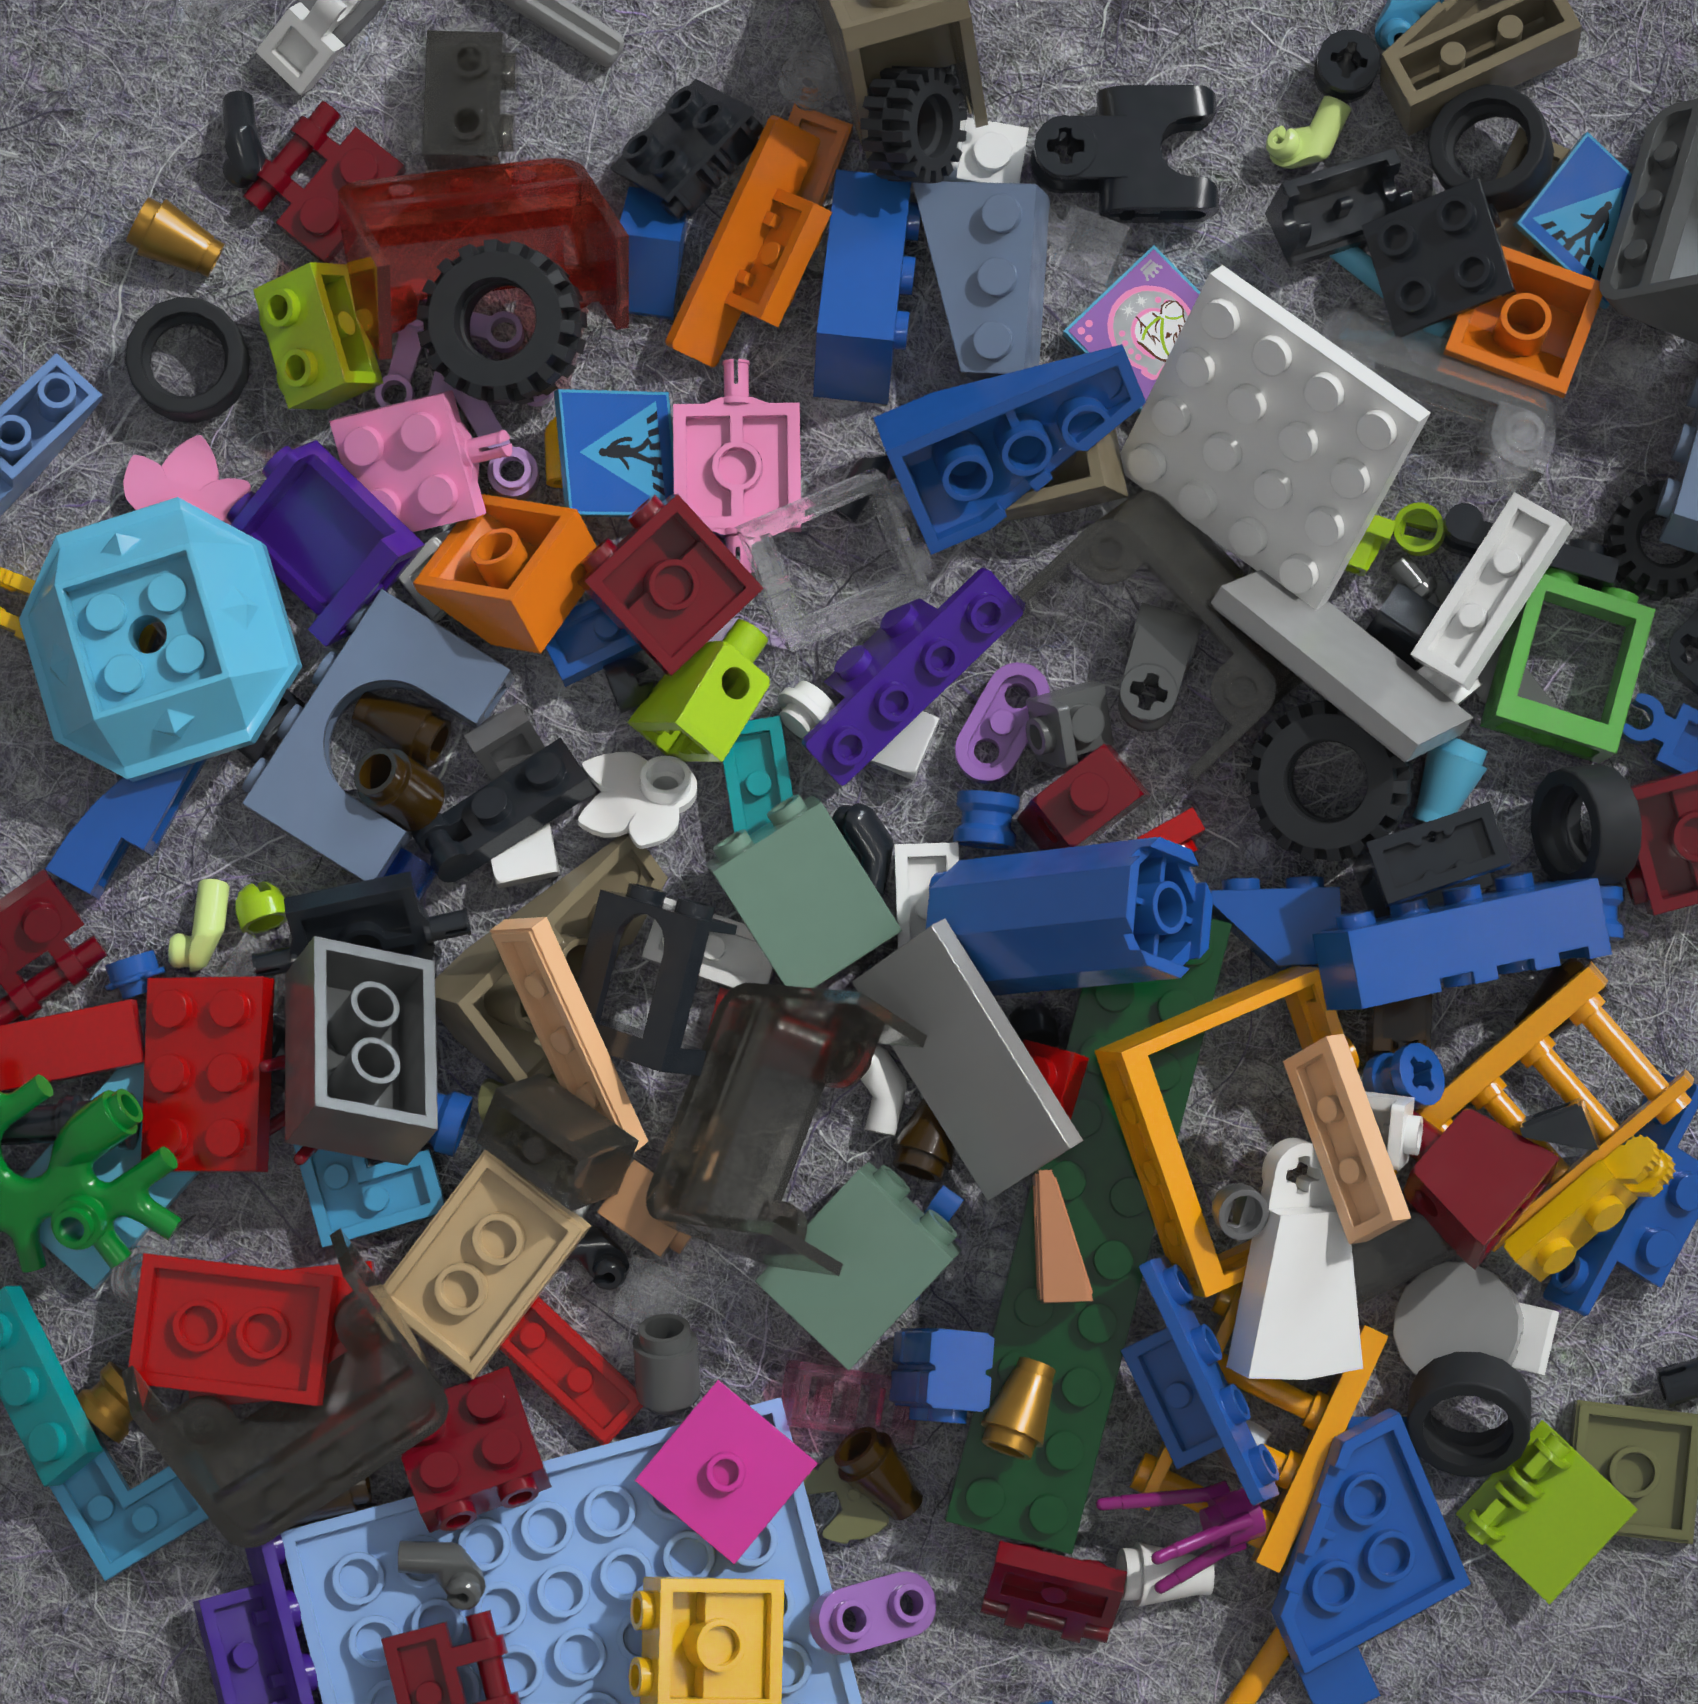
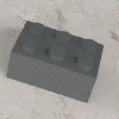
M314 936L285 974V1143L407 1166L438 1130L435 961Z

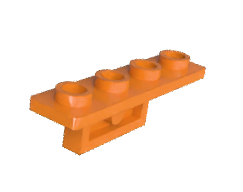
M771 115L768 118L667 335L665 343L668 347L710 367H715L719 363L742 312L775 327H779L787 308L794 300L797 286L813 252L821 242L823 231L832 214V211L797 196L820 146L821 141L819 137L776 115Z

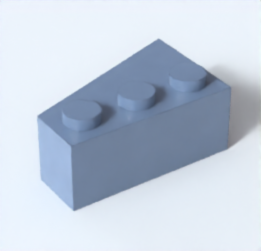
M950 181L930 184L913 183L961 372L975 382L1038 366L1040 362L1050 197L1037 184Z

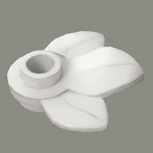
M615 752L588 759L582 763V770L601 792L581 812L578 817V825L587 832L603 838L619 837L629 833L632 842L639 849L659 845L674 835L679 825V814L689 809L695 802L697 797L696 777L684 761L673 756H658L648 761L633 752Z

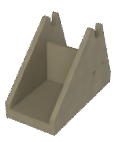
M817 0L860 145H862L861 140L868 137V130L860 129V119L868 118L869 110L862 107L865 96H868L867 88H870L869 86L873 79H881L880 71L885 68H892V66L942 68L954 65L968 114L973 115L975 127L988 125L968 0ZM865 151L866 158L868 159L872 152Z

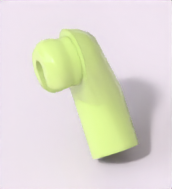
M1324 96L1310 126L1291 128L1287 131L1284 126L1274 128L1266 139V149L1272 162L1282 168L1295 169L1327 159L1352 110L1351 107L1337 98Z
M203 879L198 882L192 936L177 933L169 941L168 962L172 967L179 969L189 967L190 972H195L209 964L225 930L230 888L226 882L218 879Z

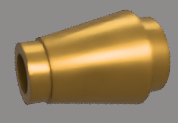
M150 197L143 204L126 239L127 243L139 249L137 252L139 256L194 273L198 272L206 277H209L225 246L224 243L215 239L212 234L167 199L161 204Z
M1019 1357L1016 1367L1012 1370L981 1422V1425L986 1428L982 1438L983 1444L1008 1456L1031 1460L1035 1447H1043L1053 1387L1052 1381L1056 1373L1054 1368L1031 1358Z

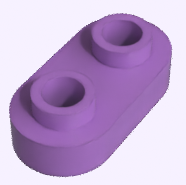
M1016 662L999 668L990 678L960 731L955 745V759L961 772L970 780L982 784L996 783L1006 778L1016 766L1028 744L1026 723L1029 720L1027 705L1022 708L1011 707L1006 702L1005 694L1012 687L1025 689L1029 694V698L1049 693L1050 689L1045 676L1034 666ZM985 741L993 743L998 749V758L992 763L980 762L974 754V749L979 743Z
M903 1571L887 1574L822 1594L811 1608L809 1627L815 1642L826 1652L835 1655L857 1653L924 1632L934 1619L936 1598L930 1584L916 1573ZM904 1593L908 1594L913 1601V1610L909 1616L902 1611L900 1606V1599ZM846 1609L851 1610L856 1618V1626L852 1632L848 1631L843 1624L842 1618Z

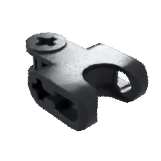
M1120 85L1107 87L1096 93L1097 116L1062 115L1053 117L1045 122L1036 134L1030 158V168L1032 176L1037 183L1049 192L1059 194L1099 193L1100 219L1114 223L1204 222L1219 212V194L1215 183L1208 177L1187 176L1171 169L1163 158L1160 147L1162 142L1173 134L1185 131H1201L1210 124L1217 113L1215 93L1207 86ZM1056 146L1067 147L1068 156L1073 157L1071 163H1060L1059 154L1054 152Z

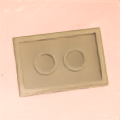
M490 1146L483 1151L373 1300L470 1378L475 1379L592 1225Z

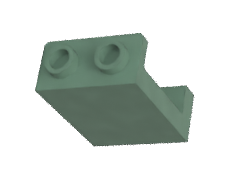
M799 794L789 797L772 808L767 813L771 822L751 835H748L747 831L742 829L723 839L713 848L716 857L706 863L707 868L725 892L774 969L773 972L785 991L794 1001L902 931L822 802L813 795L802 800Z
M870 1162L862 1166L755 1280L769 1296L848 1371L962 1251L954 1242L958 1236L956 1231L942 1216L930 1209L924 1214L906 1197L910 1192V1188L898 1174L885 1165H881L877 1169Z

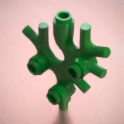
M38 1074L12 1093L0 1091V1232H4L11 1237L23 1273L33 1272L47 1265L40 1242V1226L45 1219L50 1217L52 1232L59 1243L74 1250H83L93 1245L110 1269L119 1265L132 1254L114 1229V1222L118 1217L124 1216L133 1219L168 1241L172 1238L183 1219L154 1201L149 1194V1188L154 1183L178 1167L176 1157L167 1147L162 1146L111 1182L99 1180L93 1172V1164L96 1160L134 1135L138 1129L137 1124L143 1120L142 1109L131 1093L125 1089H118L116 1092L111 1090L104 1091L72 1114L62 1126L54 1141L50 1162L46 1171L35 1178H25L15 1174L7 1166L2 1156L1 1140L4 1132L14 1122L52 1097L53 1088L44 1076Z

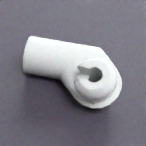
M870 1043L867 1046L857 1044L848 1051L845 1057V1068L850 1076L861 1079L872 1094L865 1130L896 1137L907 1088L906 1079L885 1048L875 1043Z

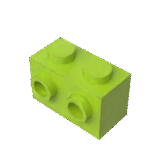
M309 262L253 289L260 312L259 322L267 336L277 370V383L285 397L288 409L327 410L376 386L384 384L349 264Z

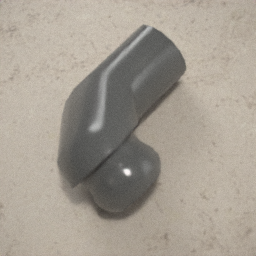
M400 1541L398 1573L432 1574L448 1595V1603L455 1609L469 1610L479 1603L486 1587L483 1572L461 1545L453 1542Z

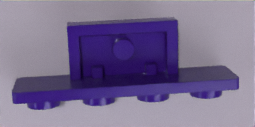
M980 568L938 609L915 595L908 601L898 603L884 615L880 622V628L863 645L850 648L838 659L834 667L835 671L824 683L841 702L803 737L802 745L835 782L842 786L846 785L1023 615V608L996 576L986 568Z
M266 1515L239 1522V1528L254 1585L193 1602L218 1704H314L312 1691H316L318 1687L317 1674L310 1655L307 1652L301 1653L295 1629L301 1626L299 1603L291 1589L285 1590L279 1566L285 1563V1549L282 1537L277 1527H269Z

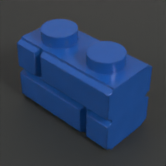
M901 1328L900 1331L894 1332L892 1362L898 1365V1369L891 1371L889 1400L895 1403V1406L909 1407L908 1420L966 1424L967 1411L983 1412L984 1409L989 1408L991 1377L986 1375V1370L991 1369L993 1365L995 1338L985 1332L940 1328Z

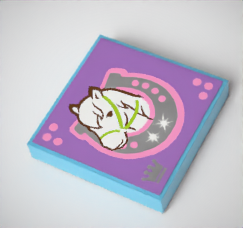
M1153 245L1063 331V336L1081 355L1122 344L1146 401L1200 291ZM1143 406L1137 410L1139 413L1141 412Z

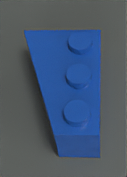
M836 169L816 333L813 397L888 405L894 349L906 350L910 312L898 311L900 294L912 295L916 257L904 256L906 240L918 241L921 219L918 203L910 202L911 182L888 181V179H881L876 173Z

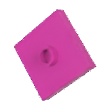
M717 1380L634 1481L735 1564L818 1463L720 1380Z

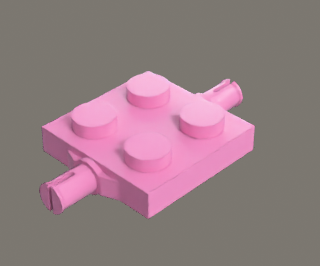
M728 359L722 362L724 366V397L705 404H673L674 494H679L716 536L725 538V546L735 557L736 552L740 551V563L752 574L751 538L767 532H801L800 402L767 403L757 398L749 397L750 361L738 359V383L735 384L734 359Z
M453 390L329 421L340 458L339 462L412 532L472 519L485 514L486 509L478 484L479 463L512 455V443L488 448V446L500 444L510 439L509 434L505 430L472 438L470 432L461 421Z

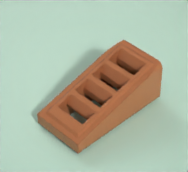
M1038 1170L1032 1176L1037 1301L1040 1300V1304L1092 1302L1093 1291L1057 1179L1054 1177L1052 1170Z

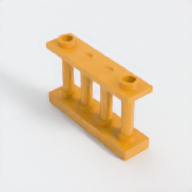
M1592 961L1444 1087V1092L1438 1102L1416 1110L1423 1118L1444 1132L1453 1122L1451 1117L1471 1102L1477 1110L1484 1107L1497 1123L1522 1136L1520 1126L1526 1116L1503 1091L1507 1084L1500 1077L1518 1060L1527 1069L1533 1065L1564 1102L1579 1097L1581 1100H1585L1601 1142L1599 1150H1589L1569 1166L1549 1142L1526 1138L1554 1153L1560 1159L1550 1184L1494 1247L1493 1252L1504 1245L1505 1240L1599 1159L1602 1161L1654 1117L1664 1125L1692 1101L1685 1091L1693 1085V1076L1685 1069L1668 1083L1602 1008L1606 1001L1598 992L1607 985L1608 979ZM1568 1018L1576 1027L1581 1023L1648 1099L1646 1103L1620 1125L1552 1049L1556 1042L1549 1034Z
M1242 1281L1220 1291L1211 1309L1212 1312L1221 1315L1213 1332L1222 1352V1359L1217 1362L1228 1384H1235L1239 1389L1302 1418L1301 1425L1310 1429L1300 1453L1290 1449L1285 1454L1264 1444L1274 1458L1278 1468L1279 1480L1275 1481V1484L1283 1488V1491L1273 1512L1262 1508L1266 1523V1534L1248 1541L1247 1544L1256 1547L1251 1558L1252 1561L1280 1573L1306 1516L1333 1438L1346 1430L1388 1339V1335L1369 1326L1360 1325L1363 1369L1336 1374L1327 1394L1317 1390L1312 1395L1280 1379L1246 1378L1226 1367L1229 1355L1223 1353L1234 1329L1243 1285ZM1164 1441L1156 1457L1145 1452L1129 1486L1139 1493L1204 1488L1169 1471L1173 1460ZM1207 1502L1180 1504L1197 1513L1201 1509L1208 1507ZM1151 1507L1143 1508V1509L1150 1511V1508H1151Z

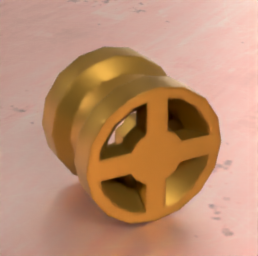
M109 1361L100 1371V1381L92 1389H83L76 1397L86 1417L109 1438L120 1443L129 1433V1423L137 1415H147L156 1404L139 1384L126 1383L127 1373Z

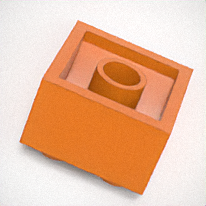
M1502 246L1516 291L1458 314L1443 354L1564 399L1603 296L1599 288L1600 281Z
M481 494L486 513L476 518L457 522L414 580L413 585L419 594L489 644L541 654L584 594L585 590L577 582L588 571L580 563L596 547V544L577 509Z

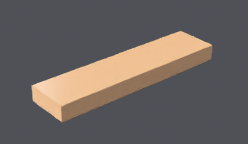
M547 917L504 919L490 930L491 936L590 1152L635 1153L648 1142V1139Z

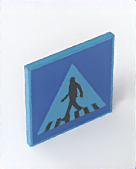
M1586 132L1573 146L1513 226L1555 265L1600 281L1632 173L1590 133ZM1602 296L1599 306L1602 309H1606L1610 304Z
M557 389L554 391L564 507L577 509L581 517H629L643 502L654 494L662 502L668 496L674 495L673 432L669 392Z

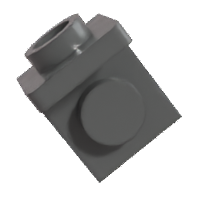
M1091 680L1026 699L1029 720L1026 723V736L1037 761L1068 768L1078 763L1077 755L1094 751L1103 744L1114 745L1104 683Z

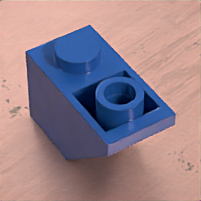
M1319 876L1286 878V888L1260 889V879L1258 878L1221 880L1222 890L1210 891L1213 896L1212 914L1219 921L1231 923V932L1272 971H1282L1292 966L1318 967L1312 934L1337 928L1335 917L1341 915L1340 887H1324V877Z

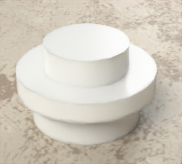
M799 681L794 688L786 687L777 698L782 709L779 713L781 721L791 732L800 738H803L836 707L822 690L807 681Z

